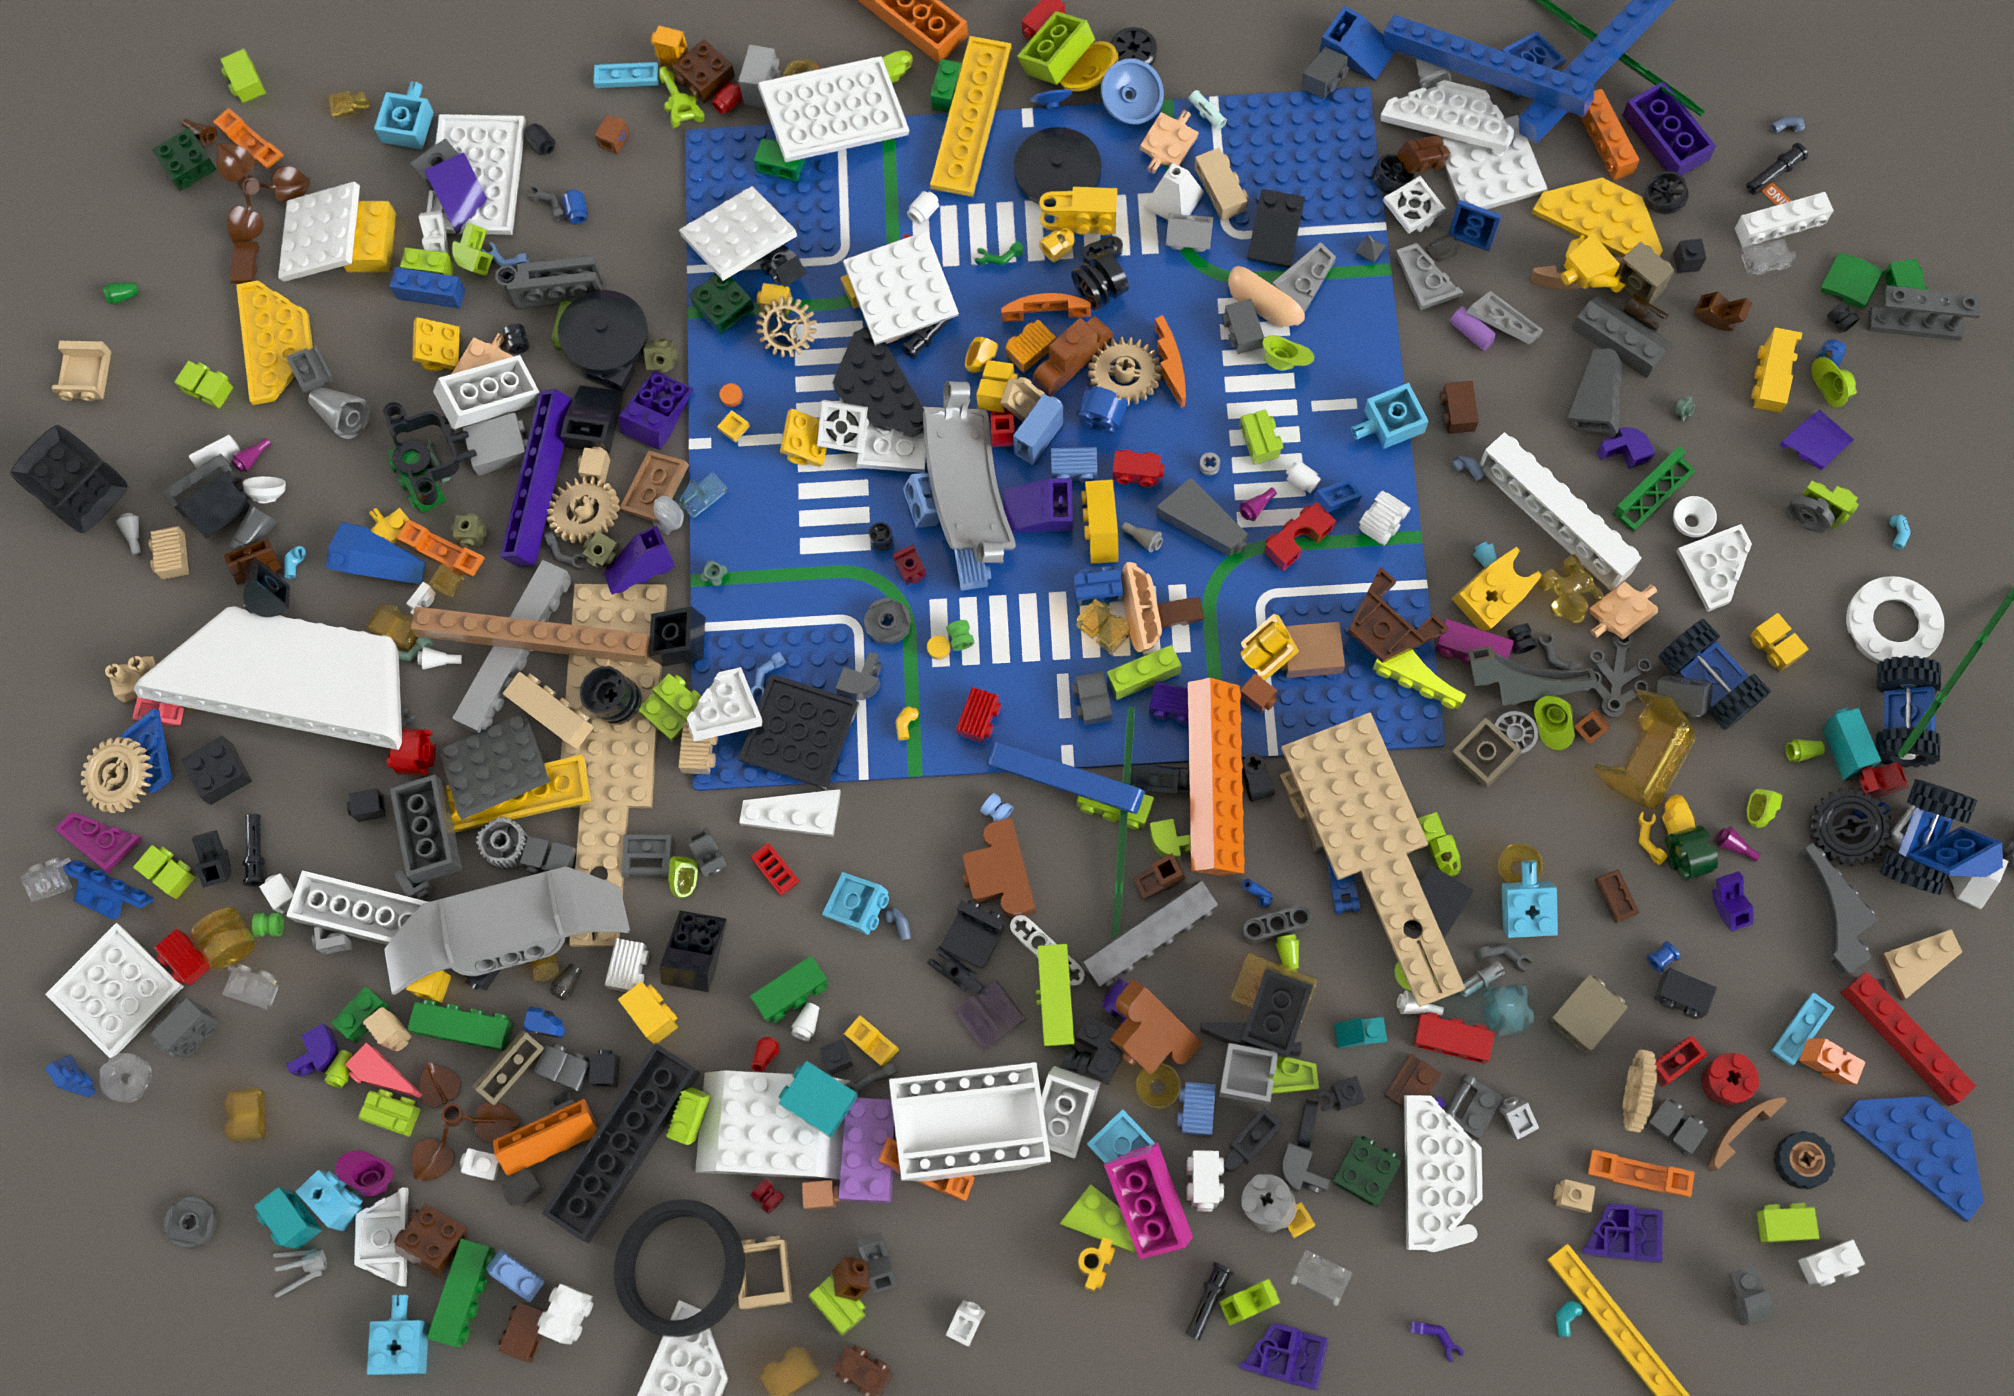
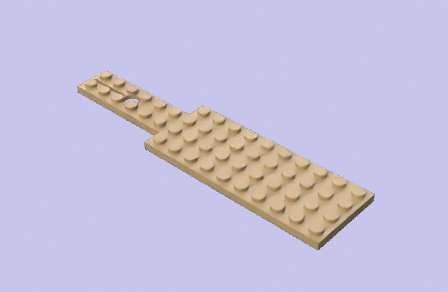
M575 584L571 625L645 633L650 638L651 614L666 611L667 586L660 584H635L625 592L612 595L608 584ZM569 655L565 699L573 705L571 710L575 713L578 709L590 717L587 722L594 726L578 749L562 739L561 759L578 755L585 757L591 802L566 807L580 808L575 870L590 874L596 867L606 868L608 877L605 881L619 886L623 897L624 878H622L621 870L624 834H627L628 812L629 808L652 809L658 729L639 712L629 722L621 725H611L603 721L597 715L587 710L581 703L580 687L585 676L593 669L601 666H611L636 683L641 691L642 704L661 682L662 665L648 657V664ZM593 932L570 936L569 945L571 947H614L615 939H620V932H594V939Z

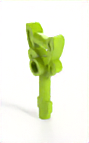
M665 66L659 69V77L662 83L667 85L671 94L668 102L664 105V110L671 112L670 120L672 127L677 128L681 121L688 119L704 122V113L696 105L697 100L693 96L688 97L687 94L679 93L674 83L675 78L672 71L669 72Z

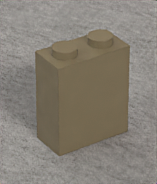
M1590 974L1548 1020L1549 1024L1586 1055L1593 1050L1628 1008L1624 1004L1625 1000L1620 995L1614 992L1611 993L1605 988L1606 985L1600 978L1592 977Z

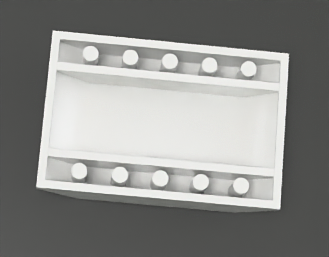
M1036 1062L889 1079L901 1180L924 1182L1021 1170L1051 1162Z
M743 1071L705 1073L703 1092L711 1094V1098L699 1129L695 1172L840 1180L845 1118L832 1138H829L779 1105L781 1099L778 1097L786 1085L790 1086L795 1079L792 1077L793 1074ZM834 1078L844 1085L851 1082L850 1080Z

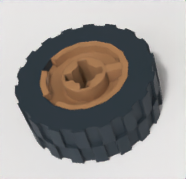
M1802 1131L1788 1135L1778 1143L1779 1146L1775 1149V1169L1780 1174V1178L1785 1180L1790 1186H1795L1798 1189H1811L1826 1183L1834 1172L1833 1168L1836 1162H1834L1835 1154L1831 1150V1145L1825 1141L1826 1139L1819 1137L1814 1132ZM1806 1156L1808 1164L1801 1162L1800 1159Z

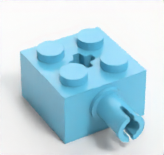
M414 81L410 82L406 95L385 93L374 128L381 143L423 149L434 112L428 100L420 98L423 86L420 83L415 82V86H413Z
M1407 383L1367 399L1364 412L1369 420L1352 426L1351 431L1353 435L1356 434L1354 436L1356 440L1375 433L1383 449L1425 433L1429 421L1410 384Z
M1526 860L1521 861L1522 882L1501 883L1503 932L1508 938L1558 935L1557 887L1551 881H1537V861L1528 860V863Z
M317 1170L295 1191L328 1228L344 1231L356 1220V1213L365 1209L361 1205L363 1200L354 1191L350 1193L345 1188L346 1184L330 1171Z
M392 1295V1314L389 1321L370 1322L367 1375L426 1374L429 1322L421 1320L409 1321L407 1319L409 1295ZM401 1345V1350L395 1351V1346Z

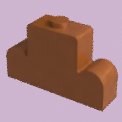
M1097 317L1091 318L1087 323L1082 318H1079L1049 346V359L1044 361L1034 372V385L1043 391L1045 395L1053 396L1091 361L1092 355L1097 356L1098 348L1103 350L1104 342L1107 345L1111 343L1113 338L1112 330Z
M1012 818L988 824L983 831L984 843L987 848L963 854L966 873H962L965 888L970 887L973 901L977 904L1001 898L1002 912L1008 918L1013 919L1018 915L1028 916L1036 914Z
M1132 979L1118 996L1116 1009L1127 1018L1112 1035L1111 1041L1124 1053L1121 1057L1130 1065L1136 1064L1149 1074H1152L1166 1057L1177 1064L1188 1062L1203 1044L1145 986Z

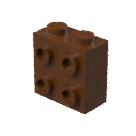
M705 39L700 41L672 65L675 80L681 86L684 84L688 88L689 93L695 99L699 98L703 103L735 78L733 65Z
M424 1203L420 1210L416 1209L413 1212L407 1228L400 1230L395 1237V1251L399 1256L438 1278L456 1254L460 1240H466L467 1227Z
M854 1345L853 1348L846 1346L832 1368L837 1371L835 1377L846 1384L851 1385L854 1382L859 1386L857 1391L864 1396H881L894 1376L889 1372L891 1367L877 1358L873 1362L868 1358L870 1353L858 1345Z

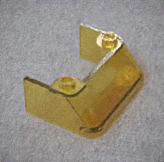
M1638 689L1637 695L1646 706L1639 716V723L1644 731L1643 736L1624 768L1618 765L1611 768L1596 764L1594 768L1611 789L1643 807L1656 809L1664 799L1694 745L1696 733L1671 696Z

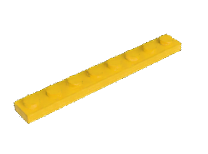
M1568 1244L1564 1245L1547 1259L1548 1263L1655 1396H1690Z

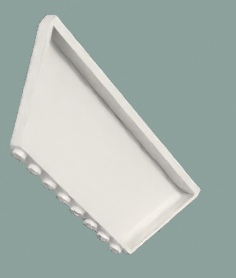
M236 606L227 607L143 675L134 687V691L139 698L399 750L402 744L399 652L393 639L386 635L379 636L365 631L358 632L344 627L337 628L323 623L286 618L281 615L262 617L254 613L251 614L247 610Z

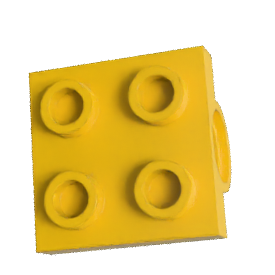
M417 317L414 320L412 361L422 363V368L428 371H441L444 368L454 370L459 362L460 327Z
M793 408L788 410L780 452L788 455L787 459L794 464H812L821 467L824 465L827 447L817 446L820 419Z
M1276 614L1270 616L1241 642L1244 648L1241 651L1242 659L1249 667L1255 669L1258 676L1263 680H1267L1299 652L1280 616Z
M1103 1237L1099 1249L1087 1248L1079 1256V1269L1085 1276H1088L1085 1290L1094 1293L1096 1288H1102L1106 1273L1102 1272L1105 1263L1110 1265L1115 1252V1248L1111 1247L1112 1241ZM1089 1256L1097 1258L1099 1262L1098 1266L1094 1269H1089L1084 1264L1085 1259Z

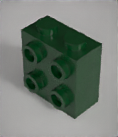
M190 128L183 130L151 149L179 191L190 187L193 183L217 170Z
M714 273L707 282L694 288L689 295L692 305L719 335L754 310L752 299L731 276L723 281Z
M1356 1136L1331 1183L1372 1207L1377 1208L1402 1161L1397 1159L1398 1155L1386 1148L1382 1151L1375 1147V1142L1365 1136L1359 1138Z

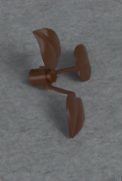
M217 144L216 165L219 174L225 180L237 181L239 188L244 191L243 196L247 203V209L238 205L229 212L227 217L228 234L234 243L247 242L260 235L264 224L261 215L256 211H251L250 195L256 194L260 187L275 189V198L282 203H287V200L303 196L309 187L310 180L299 170L284 166L278 168L273 173L272 182L274 185L258 182L253 176L246 174L252 171L255 166L254 158L250 152L235 144Z
M427 1063L420 1079L419 1090L423 1094L421 1099L430 1108H437L443 1103L445 1104L441 1111L445 1124L443 1126L444 1131L441 1143L436 1139L428 1138L420 1141L415 1146L411 1159L414 1178L418 1181L433 1180L444 1175L451 1168L454 1162V1152L452 1149L444 1147L449 1127H456L462 1123L463 1119L477 1123L475 1132L481 1140L493 1143V1140L512 1132L519 1125L517 1115L509 1107L499 1102L495 1105L490 1102L481 1104L477 1109L478 1118H473L463 1113L459 1105L448 1102V1100L455 1099L460 1092L461 1082L457 1074L450 1069L433 1063Z

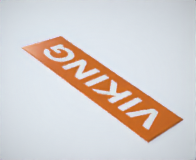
M1773 182L1761 190L1776 206L1792 201Z

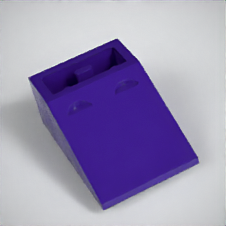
M653 371L619 415L620 433L660 450L671 436L693 388Z
M1072 478L1045 479L1003 489L1004 512L1012 533L1073 531Z
M657 525L636 534L605 570L604 576L612 595L625 592L629 587L637 583H645L651 577L657 574H665L675 567Z

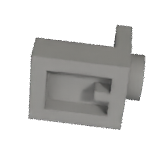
M320 926L314 927L315 935H312V944L323 955L352 949L351 939L342 933H333L328 935L327 938L324 929Z
M1519 1096L1509 1097L1504 1100L1503 1104L1498 1106V1111L1505 1116L1513 1137L1517 1140L1539 1129L1528 1102Z

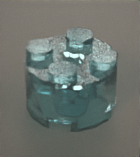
M1511 984L1485 989L1484 997H1488L1489 1006L1484 1007L1485 1017L1490 1031H1496L1495 1037L1527 1032L1529 1023L1534 1022V1013L1531 1008H1528L1526 1000L1528 994L1524 984Z

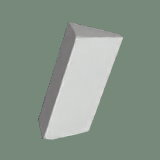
M227 435L190 454L189 457L196 468L204 465L219 454H222L231 464L233 460L232 454L241 450L235 440L230 435Z

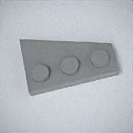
M1320 242L1277 278L1272 285L1296 301L1305 313L1334 264L1336 256Z
M1417 243L1396 250L1395 255L1420 310L1463 295V291L1453 285L1449 280L1450 277L1445 272L1442 273L1435 266L1432 258Z
M1491 291L1472 304L1467 311L1468 314L1529 345L1539 338L1543 332V329Z

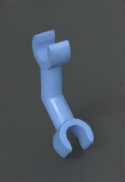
M489 242L493 248L489 254L493 255L492 259L500 267L506 265L517 267V264L529 263V259H526V254H518L515 258L504 259L498 253L496 246Z
M780 652L774 654L768 662L757 668L755 686L751 689L754 699L757 691H762L763 696L765 674L786 663Z

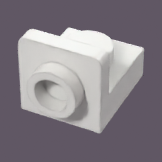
M422 582L406 603L410 607V614L412 615L414 614L415 606L426 608L434 601L436 593L425 582Z
M468 1148L467 1152L463 1153L460 1160L461 1173L492 1181L496 1180L500 1163L495 1154Z
M963 1300L956 1311L946 1336L969 1347L985 1311L978 1304Z

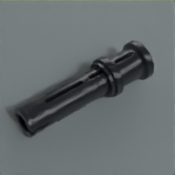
M1800 143L1793 144L1792 149L1785 154H1780L1773 165L1746 184L1747 188L1751 187L1748 191L1756 195L1782 173L1792 171L1797 163L1808 158L1806 148Z
M953 318L914 332V337L901 345L903 352L909 358L915 360L918 357L917 354L924 347L928 348L931 345V339Z
M247 814L245 815L246 857L243 860V866H245L243 885L256 887L265 883L263 878L265 860L261 857V815ZM252 830H254V846H253V832H252Z
M1217 1262L1212 1264L1214 1268L1209 1280L1203 1284L1205 1292L1185 1334L1199 1341L1219 1296L1222 1297L1225 1294L1224 1288L1230 1275H1233L1235 1272Z

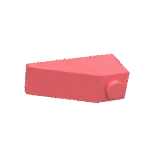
M365 1043L345 1064L351 1070L349 1075L359 1084L363 1081L370 1086L420 1098L423 1095L375 1047L368 1043Z

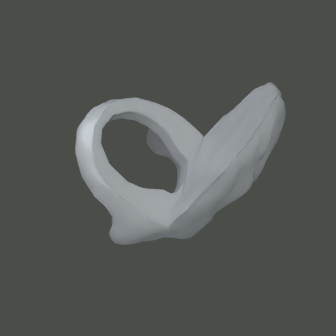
M1416 59L1421 88L1435 87L1436 83L1443 80L1452 81L1450 72L1446 68Z
M660 496L654 500L653 511L660 523L653 521V525H657L659 531L665 535H669L671 531L680 528L684 520V514L679 504L669 496Z

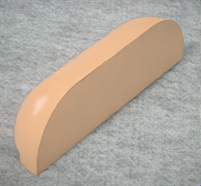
M1235 266L1231 270L1228 286L1231 295L1237 301L1251 299L1256 313L1280 328H1283V326H1298L1304 321L1305 315L1303 310L1291 297L1244 267Z
M1126 562L1121 574L1123 602L1133 647L1137 652H1144L1156 645L1161 636L1162 627L1153 582L1149 573L1146 574L1136 566V563Z

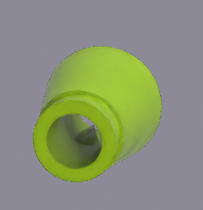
M1793 739L1785 747L1787 758L1796 763L1823 755L1825 751L1822 741Z
M1296 934L1276 937L1277 943L1275 945L1285 971L1298 969L1299 940H1296Z
M340 1050L325 1072L324 1082L333 1087L343 1088L344 1084L348 1083L350 1069L345 1064L354 1054Z

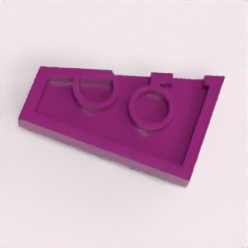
M71 812L54 828L57 833L106 873L142 840L139 835L121 831V829L114 826L104 825L97 820Z

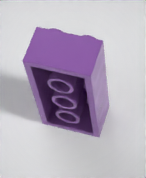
M857 1098L845 1116L839 1199L841 1201L891 1204L893 1170L878 1162L886 1139L889 1137L896 1140L891 1100Z

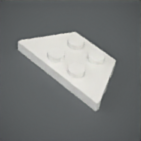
M406 1187L399 1189L398 1192L388 1198L379 1200L372 1207L365 1208L356 1213L354 1265L399 1286L407 1285V1260L396 1254L394 1240L399 1231L405 1230L408 1226L409 1188Z

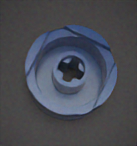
M1087 386L1076 414L1081 418L1080 423L1090 428L1094 425L1101 428L1105 433L1114 434L1115 430L1119 429L1128 401L1124 397H1122V400L1117 399V393L1106 388L1093 386L1092 390H1089V386Z

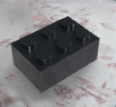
M1266 967L1241 1040L1289 1057L1314 983Z

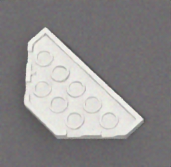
M1446 80L1436 83L1435 87L1427 90L1423 87L1409 92L1408 96L1398 99L1395 97L1389 99L1381 113V121L1503 152H1507L1514 135V130L1510 125L1506 124L1503 114L1490 101V95L1486 90Z
M1405 1095L1406 1249L1434 1250L1441 1243L1440 1241L1449 1232H1452L1465 1218V1215L1482 1200L1481 1147L1438 1105V1102L1432 1096Z
M679 1300L671 1320L691 1317L700 1312L701 1309ZM710 1328L691 1336H663L637 1396H721L727 1384L728 1376Z

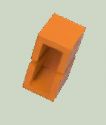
M1807 1039L1799 1059L1801 1063L1815 1071H1820L1823 1076L1837 1084L1857 1085L1865 1065L1863 1060L1849 1052H1843L1844 1049L1827 1039Z

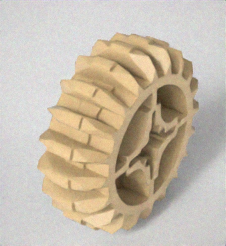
M781 296L779 297V304L773 299L771 300L772 307L768 304L764 306L768 313L762 311L759 313V316L764 318V320L757 321L756 324L763 326V328L757 330V333H764L765 335L760 338V342H764L767 339L769 343L765 348L769 349L773 346L772 354L774 355L779 349L781 350V357H785L786 351H788L790 357H793L795 354L794 349L800 355L803 353L801 346L805 349L810 347L806 340L809 342L815 340L814 337L809 335L810 333H817V329L810 328L811 325L817 324L816 320H809V317H812L814 312L806 314L805 310L809 306L806 304L800 308V299L793 304V297L789 296L787 303H785V298ZM782 309H791L800 316L794 319L789 318L783 313ZM775 312L778 326L770 331V319ZM783 321H786V324L796 322L789 329L790 332H787V330L778 332L784 326ZM803 322L804 334L801 340L798 341L795 329L797 325ZM783 335L788 341H791L792 345L782 344L774 337Z

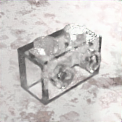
M1305 1250L1291 1283L1338 1306L1352 1272Z

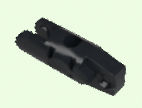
M938 946L936 952L941 957L946 958L948 962L942 967L937 961L929 959L927 964L952 981L964 992L969 988L980 995L985 986L975 979L978 974ZM959 969V974L956 976L955 973Z

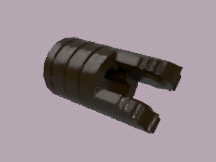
M1636 294L1632 296L1623 310L1656 332L1661 327L1654 321L1646 318L1651 311L1659 318L1665 320L1669 316Z

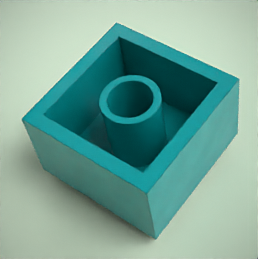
M278 1187L254 1206L258 1212L256 1215L257 1219L263 1226L269 1227L272 1231L270 1237L278 1246L299 1250L323 1231L295 1191Z

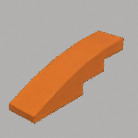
M1161 315L1155 318L1154 329L1160 338L1157 342V351L1163 360L1160 362V374L1179 406L1183 408L1186 402V390L1181 357L1174 336L1164 316Z

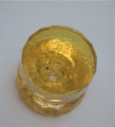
M235 907L223 908L207 915L196 923L191 930L192 938L196 941L198 948L204 949L203 957L213 970L227 968L240 962L251 954L257 946V941L250 929L244 928L245 921L240 917V912Z

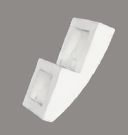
M442 211L420 213L419 220L424 236L422 239L424 250L444 252L449 255Z

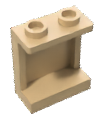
M59 341L58 349L63 354L58 385H52L51 390L60 399L66 401L73 399H83L85 401L103 399L111 350L101 341Z

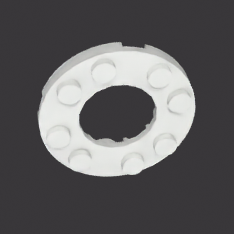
M1889 576L1872 580L1853 596L1847 609V630L1856 642L1857 649L1867 658L1878 664L1886 658L1892 659L1895 656L1899 658L1903 656L1929 657L1937 649L1943 637L1944 617L1939 603L1926 588L1910 579ZM1896 600L1902 601L1911 607L1919 621L1918 631L1915 636L1904 642L1889 641L1881 636L1873 622L1874 611L1879 604L1884 601Z

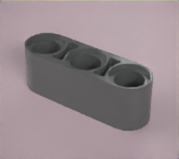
M1295 906L1252 918L1244 924L1242 938L1246 943L1254 945L1276 939V937L1302 932L1307 929L1311 922V912L1305 906ZM1295 914H1302L1306 918V922L1299 924L1295 922L1293 916ZM1278 920L1282 923L1283 928L1281 930H1274L1270 926V922ZM1249 927H1256L1260 934L1252 937L1247 933V929Z

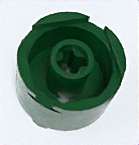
M1701 825L1665 836V843L1670 853V856L1667 857L1668 865L1671 870H1677L1683 881L1714 871L1713 869L1718 867L1716 848L1714 845H1709L1706 838H1710V835Z

